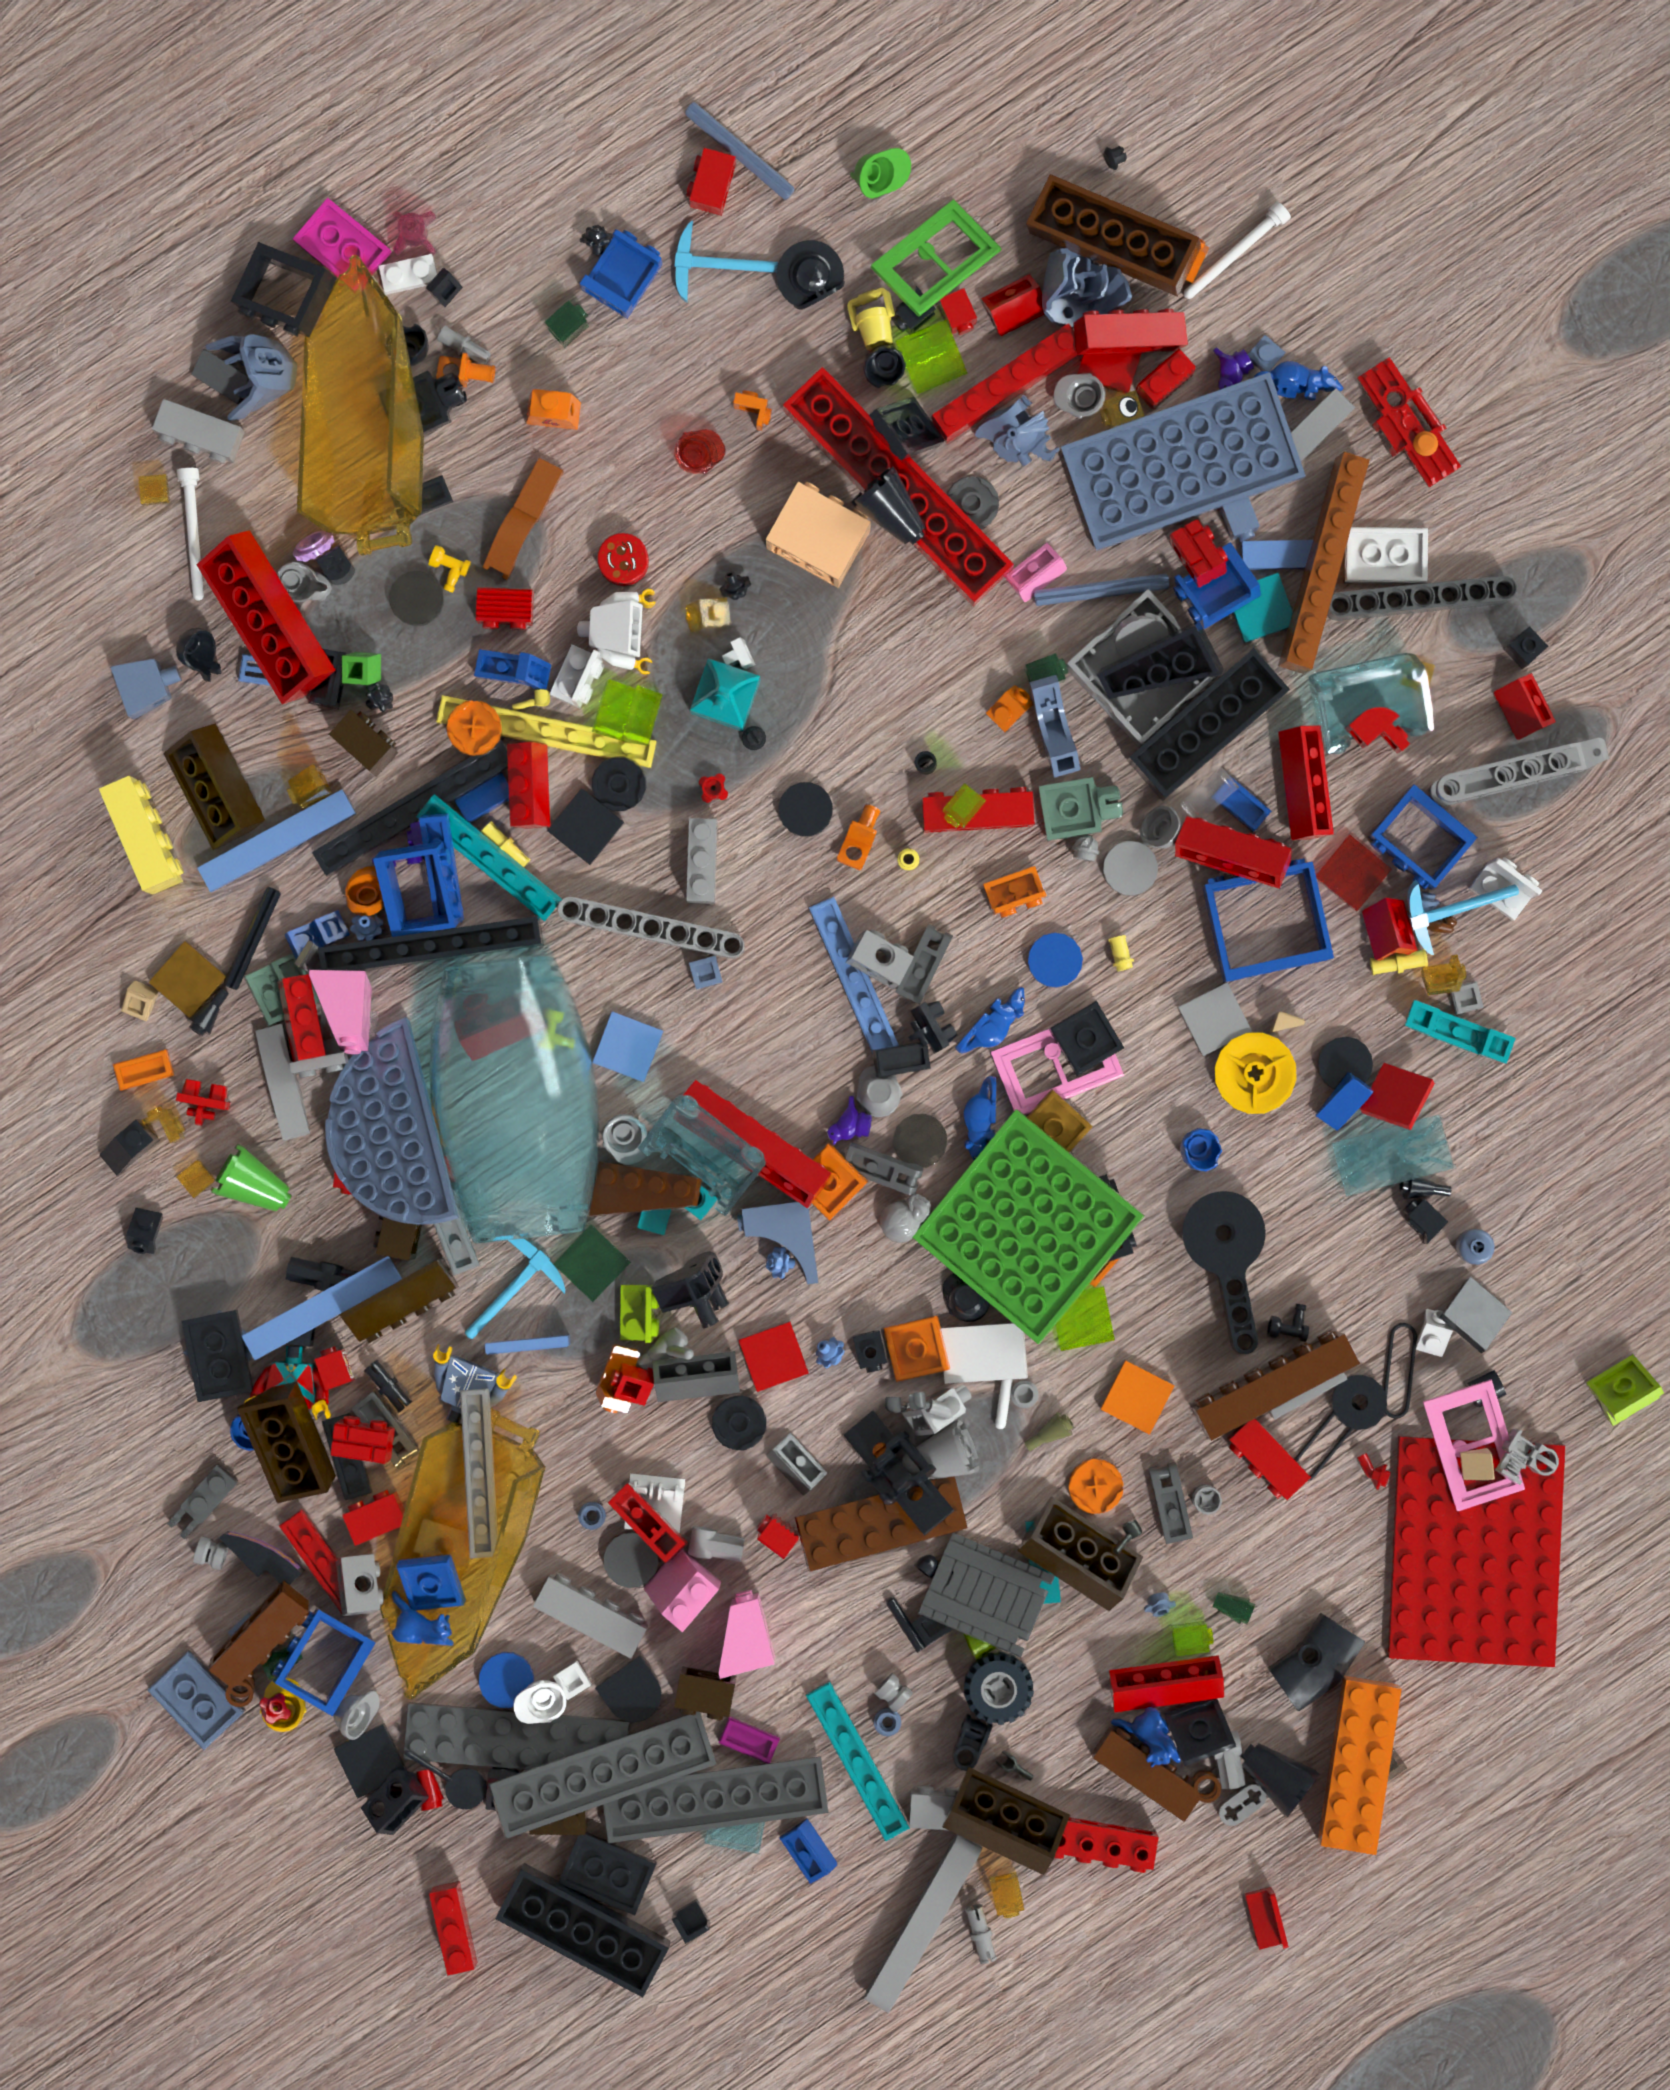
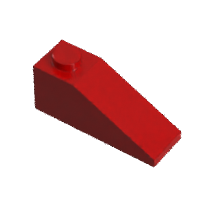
M629 1483L608 1502L665 1563H669L688 1544L678 1531Z

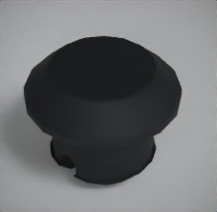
M1122 146L1113 149L1110 147L1105 148L1104 159L1108 167L1113 170H1117L1118 164L1125 162L1127 159L1126 152L1123 153L1124 148Z
M757 726L746 728L742 734L743 745L749 750L761 749L766 742L765 732Z

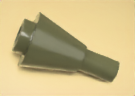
M1057 1412L1037 1435L1024 1443L1027 1449L1032 1451L1043 1443H1049L1073 1435L1071 1429L1074 1428V1425L1066 1413L1061 1415V1413Z

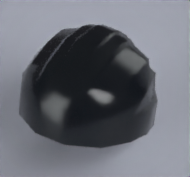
M191 628L179 636L176 644V656L183 665L191 670L198 671L206 682H211V673L221 674L220 664L214 662L216 644L210 632L202 628Z

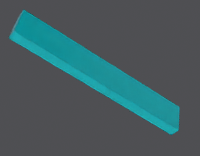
M434 794L416 817L419 819L421 815L448 813L453 847L545 922L563 899Z
M828 1681L808 1692L806 1697L885 1842L910 1829L831 1682Z

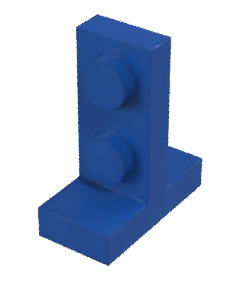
M479 649L474 676L481 679L527 685L536 690H547L552 664L528 653L520 652V655Z

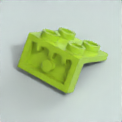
M621 1285L620 1340H638L651 1343L654 1337L659 1335V1319H654V1309H658L659 1305L651 1290L653 1285Z

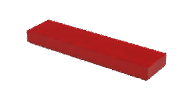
M301 1509L280 1524L279 1527L342 1614L336 1567L338 1558L304 1510ZM354 1583V1584H355V1588H356L358 1591L362 1592V1591L359 1589V1587L357 1586V1584Z

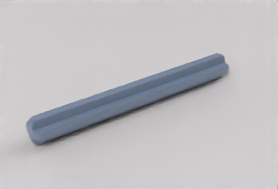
M693 102L687 107L685 114L730 154L736 156L737 160L779 196L787 200L793 194L794 187L697 103Z
M1165 573L1036 590L1034 592V601L1037 606L1141 593L1148 589L1150 591L1164 590L1169 588L1170 583L1168 574Z

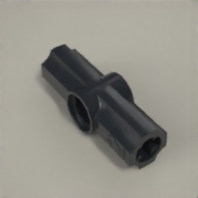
M292 1256L287 1266L285 1280L314 1286V1289L325 1291L358 1273V1271L344 1269V1266L320 1261L318 1263Z

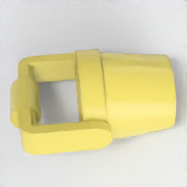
M884 288L872 289L850 300L847 306L852 328L855 332L860 330L866 349L871 351L879 345H892L890 321L891 317L895 316L890 292ZM879 297H884L886 308L874 307L866 309L859 314L856 313L855 307L875 301Z

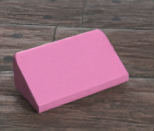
M1046 543L1011 570L1004 578L1024 602H1027L1034 596L1036 590L1045 588L1064 573L1067 567L1063 559Z

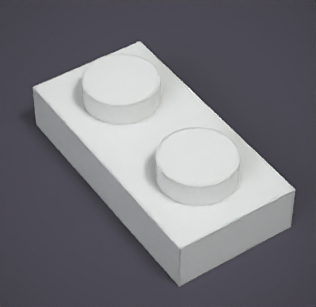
M432 254L379 266L386 295L427 286L437 275Z

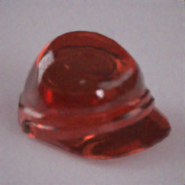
M709 429L684 432L674 448V457L677 464L682 470L691 474H706L722 461L725 456V445L721 437L715 431Z

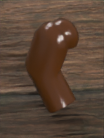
M1449 916L1443 918L1442 921L1430 922L1429 926L1426 927L1432 932L1450 934L1454 931L1457 920Z

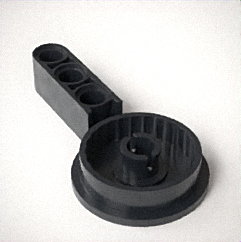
M1219 1191L1203 1196L1191 1206L1183 1222L1182 1238L1190 1258L1204 1270L1217 1275L1232 1349L1239 1354H1250L1257 1348L1258 1337L1246 1282V1271L1258 1258L1263 1249L1266 1236L1265 1224L1260 1211L1249 1199L1238 1193ZM1220 1225L1226 1226L1230 1231V1236L1225 1241L1219 1240L1216 1236V1229ZM1232 1279L1237 1280L1240 1284V1291L1237 1295L1229 1294L1226 1289L1227 1283ZM1238 1306L1242 1307L1246 1312L1245 1319L1240 1323L1232 1318V1311ZM1242 1334H1247L1251 1339V1345L1246 1350L1241 1349L1237 1344V1339Z

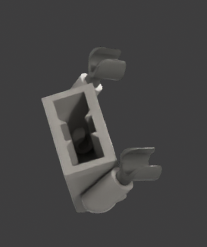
M964 1385L956 1389L953 1387L940 1389L926 1398L925 1392H915L914 1394H909V1403H906L905 1406H901V1397H886L885 1408L889 1412H902L915 1436L937 1433L966 1412L963 1403L971 1399V1394Z

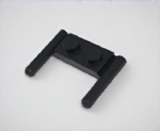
M894 1597L886 1601L887 1607L917 1653L954 1630L925 1616H921L911 1623Z

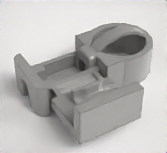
M1512 1429L1509 1434L1512 1438L1510 1441H1505L1502 1446L1504 1451L1510 1453L1504 1454L1495 1471L1518 1485H1521L1522 1481L1519 1480L1520 1477L1517 1475H1520V1470L1525 1469L1526 1466L1533 1472L1543 1476L1554 1473L1559 1464L1556 1452L1543 1444L1531 1443L1521 1436L1522 1430ZM1546 1451L1549 1454L1550 1460L1540 1453ZM1536 1459L1548 1467L1544 1470H1539L1536 1465Z

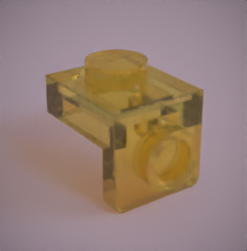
M727 598L700 599L686 605L685 617L689 624L690 632H696L704 628L727 627L731 625Z
M1451 955L1448 964L1422 967L1421 976L1427 995L1460 991L1462 982L1466 979V969L1464 964H1460L1458 955Z
M162 1106L148 1111L146 1113L148 1117L142 1120L145 1126L160 1121L170 1143H177L185 1139L182 1133L186 1131L185 1126L179 1116H174L172 1109L166 1108L163 1110Z

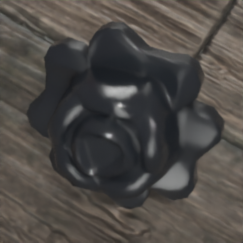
M594 225L586 228V232L582 234L580 242L592 247L594 255H600L603 253V246L611 242L613 234L607 233L604 227Z
M730 571L725 574V584L719 590L723 598L729 597L732 600H738L746 595L747 588L751 586L749 576L742 577L736 575L734 571Z
M376 682L373 685L366 686L368 691L366 696L369 698L366 701V706L369 709L379 708L380 711L385 712L387 709L393 708L391 703L393 701V694L387 685Z

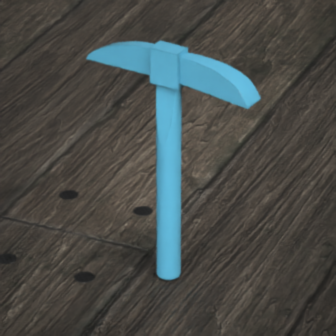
M693 221L684 229L679 240L677 253L675 254L677 291L681 299L687 303L688 271L691 267L776 273L778 262L692 256L690 246Z
M1415 880L1410 885L1407 895L1410 913L1408 916L1411 928L1414 930L1421 946L1429 954L1434 955L1426 927L1429 926L1430 922L1519 894V889L1514 884L1425 912L1422 907L1419 883Z
M516 1235L505 1237L530 1259L529 1264L465 1331V1335L468 1338L473 1339L540 1269L565 1294L563 1279L557 1268L550 1261V1258L526 1239Z

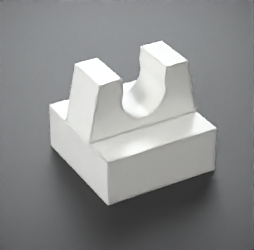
M741 637L731 642L734 650L722 655L725 664L730 666L740 663L744 669L755 665L745 640Z

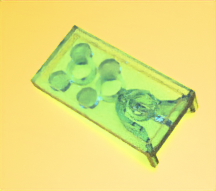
M1442 1115L1417 1120L1411 1130L1394 1126L1332 1143L1346 1197L1435 1173L1457 1169L1451 1156L1442 1123Z

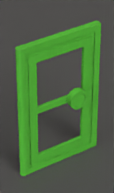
M953 199L871 264L870 268L919 317L1002 249ZM951 221L979 248L978 251L953 271L934 253L933 245L926 242ZM916 249H918V255L921 259H932L947 274V276L920 297L893 270L896 265Z

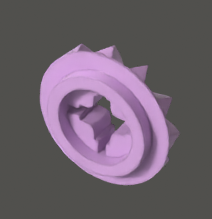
M329 531L314 532L298 542L293 555L297 561L307 562L310 559H315L330 549L335 542L334 537Z

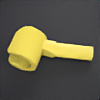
M544 689L534 690V699L513 704V710L516 711L530 706H548L550 703V692Z

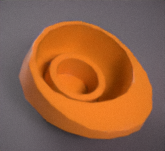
M375 866L359 869L347 882L345 888L346 903L348 908L356 915L371 916L378 913L384 907Z

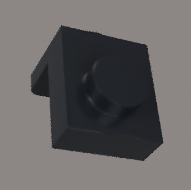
M136 1207L126 1234L127 1248L138 1254H154L156 1250L155 1241L163 1220V1213Z

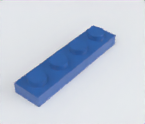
M449 814L421 815L419 822L423 844L443 841L445 849H448L450 852L451 864L449 868L451 875H454L457 881V891L455 892L457 902L460 901L462 904ZM433 854L425 855L434 916L447 914Z

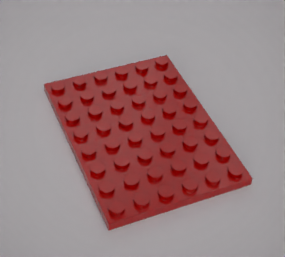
M1398 1436L1388 1638L1389 1659L1555 1667L1565 1445L1543 1444L1547 1448L1554 1450L1559 1458V1464L1554 1473L1543 1476L1533 1472L1526 1466L1525 1469L1520 1470L1525 1487L1524 1490L1457 1512L1434 1438ZM1450 1439V1440H1451V1443H1453V1442L1456 1441V1440H1463L1466 1444H1469V1443L1478 1441V1440ZM1494 1442L1470 1450L1488 1448L1492 1453L1495 1479L1463 1480L1466 1491L1506 1479L1495 1471L1500 1463V1459ZM1546 1451L1540 1453L1550 1460L1549 1454ZM1456 1457L1462 1475L1461 1458ZM1536 1459V1465L1539 1470H1544L1548 1467Z

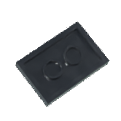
M914 396L876 408L869 414L875 429L884 436L889 443L891 452L900 460L937 448L945 441Z
M238 1309L183 1320L182 1326L197 1402L252 1392L253 1384L245 1344L242 1338L243 1334Z
M586 1832L585 1835H578L559 1884L635 1916L657 1862L616 1844L608 1843V1841Z

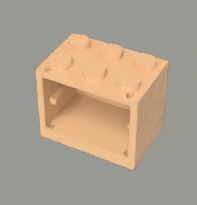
M797 482L766 538V547L771 552L839 588L870 533L871 522L858 509L854 508L853 511H850L843 507L844 502L832 495L829 498L819 493L820 489L809 482H805L804 485Z

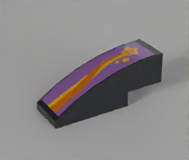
M230 1531L225 1532L219 1537L257 1577L267 1570L280 1584L285 1581L291 1585L305 1571L291 1557L262 1540Z

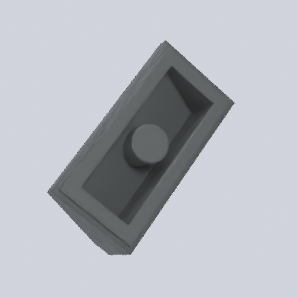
M203 349L191 374L236 404H239L242 397L235 395L234 390L246 385L250 380L248 376L231 365H226L223 360L206 349Z
M791 1433L766 1455L802 1495L811 1491L827 1474L826 1470Z

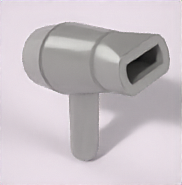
M674 1327L664 1333L647 1353L638 1358L637 1362L643 1369L647 1370L648 1367L653 1369L652 1361L672 1359L674 1357L689 1360L693 1357L694 1353L691 1349L685 1348L688 1345L686 1335L680 1329Z

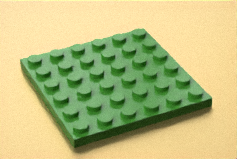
M1016 1109L912 1238L1033 1341L1040 1344L1145 1215Z

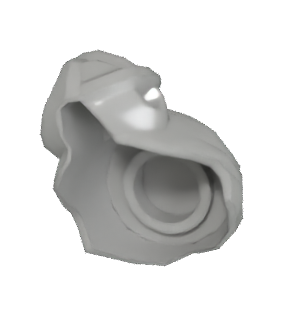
M291 561L285 563L277 572V576L294 603L305 602L309 599L321 602L326 599L332 590L329 579L325 575L314 572L309 566L300 562Z
M914 1194L907 1198V1200H900L885 1207L880 1215V1227L885 1236L897 1243L911 1240L923 1222L930 1216V1201L919 1194Z

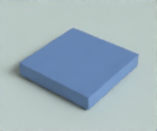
M611 1012L592 1063L645 1082L664 1031Z

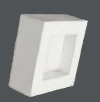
M575 1661L553 1676L556 1683L564 1690L567 1700L592 1684L578 1661Z

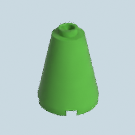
M237 1144L234 1148L239 1151L236 1155L230 1154L215 1180L220 1184L217 1189L212 1187L211 1192L215 1195L272 1211H277L279 1207L284 1209L292 1196L288 1193L290 1187L247 1149Z

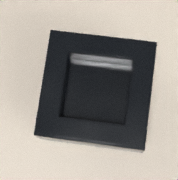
M442 268L426 287L428 292L444 307L463 288L445 268Z

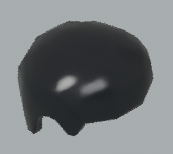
M414 324L412 327L401 325L389 337L387 342L389 357L404 367L415 366L422 362L429 350L426 331L418 324Z
M879 345L866 355L863 367L867 381L876 388L893 386L904 375L906 362L902 352L894 346Z

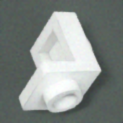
M1426 1309L1424 1324L1416 1343V1350L1440 1357L1443 1356L1453 1329L1439 1318L1443 1311Z

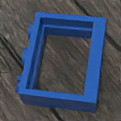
M1415 784L1409 787L1368 836L1372 840L1370 845L1381 854L1386 852L1393 858L1391 861L1393 865L1402 872H1405V870L1409 871L1415 876L1413 881L1416 880L1419 883V887L1424 890L1427 887L1430 890L1436 888L1478 838ZM1409 802L1414 804L1459 842L1457 847L1432 876L1382 836L1384 831Z
M443 841L380 851L373 858L392 937L455 928L462 920L463 907L460 901L457 902L455 894L457 891V881L455 876L451 875L449 868L451 856L449 850L445 849ZM433 854L447 914L407 920L393 861Z
M316 1608L314 1612L309 1611L307 1619L301 1624L304 1629L299 1637L294 1635L286 1649L289 1651V1654L285 1661L279 1660L272 1672V1675L275 1676L273 1682L333 1716L376 1642ZM320 1620L359 1642L325 1701L286 1679Z

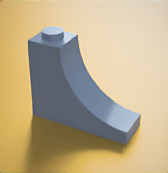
M799 1202L742 1209V1215H737L739 1232L745 1231V1237H763L780 1243L792 1252L801 1264L807 1284L818 1283L809 1208L807 1209Z

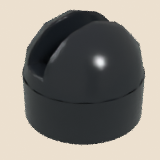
M922 751L915 757L914 763L918 772L929 775L935 771L937 760L933 753ZM931 760L933 761V763H931V764H930L929 766H927L925 769H921L923 766H925V765H926L927 763H929Z
M924 1555L918 1559L914 1566L932 1579L938 1568V1561L932 1555Z

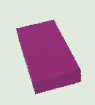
M729 1716L718 1743L764 1763H770L780 1737Z

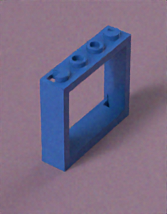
M1304 858L1292 860L1285 877L1303 873L1320 949L1318 951L1230 969L1214 892L1259 882L1236 875L1235 878L1225 880L1224 876H1218L1208 879L1209 884L1202 886L1223 983L1334 958L1313 861L1305 863Z

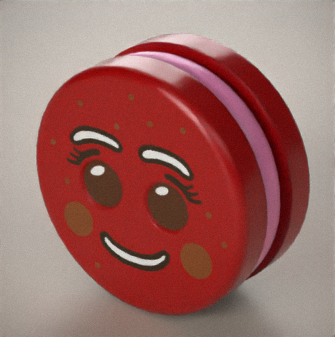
M617 533L608 537L599 548L597 555L598 566L604 578L610 583L623 587L631 586L638 583L647 573L649 567L648 552L643 542L636 536L628 533Z

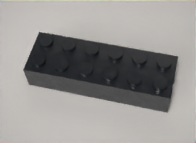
M1253 648L1127 759V762L1156 795L1164 801L1280 700L1290 688Z
M526 1863L520 1869L495 1918L642 1998L669 1950L671 1942L669 1939L592 1898L559 1884L558 1880Z

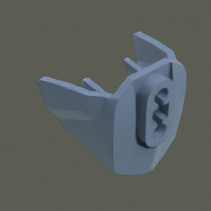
M1067 248L1050 253L1042 292V307L1044 314L1052 323L1060 327L1069 323L1074 328L1073 322L1082 317L1084 312L1099 311V314H1108V312L1117 310L1131 300L1132 293L1129 283L1122 274L1121 269L1107 267L1104 264L1100 266L1094 265L1090 259L1071 252Z
M234 335L205 345L206 350H223L230 354H237L224 360L225 364L239 362L242 366H245L247 375L250 378L246 385L234 390V394L244 398V400L227 416L228 421L244 419L251 412L258 410L294 389L297 363L289 352L276 340L259 335H247L244 337Z

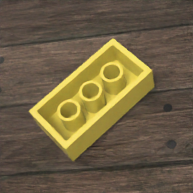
M127 776L99 788L142 891L156 894L183 882L181 874L184 873L179 860L177 858L174 859L170 852L173 845L168 834H163L159 824L162 823V819L157 809H153L148 801L152 797L145 783L142 784L140 780Z

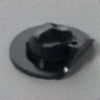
M805 240L790 246L781 256L776 269V280L781 294L799 310H803L843 288L845 284L844 268L840 257L830 246L820 241Z

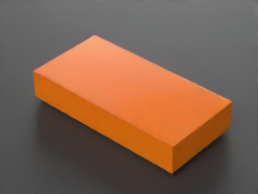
M167 1049L113 1064L120 1091L175 1076Z

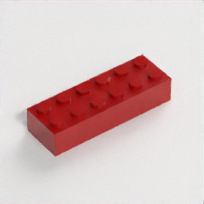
M250 530L227 536L196 564L282 705L303 698L336 671Z

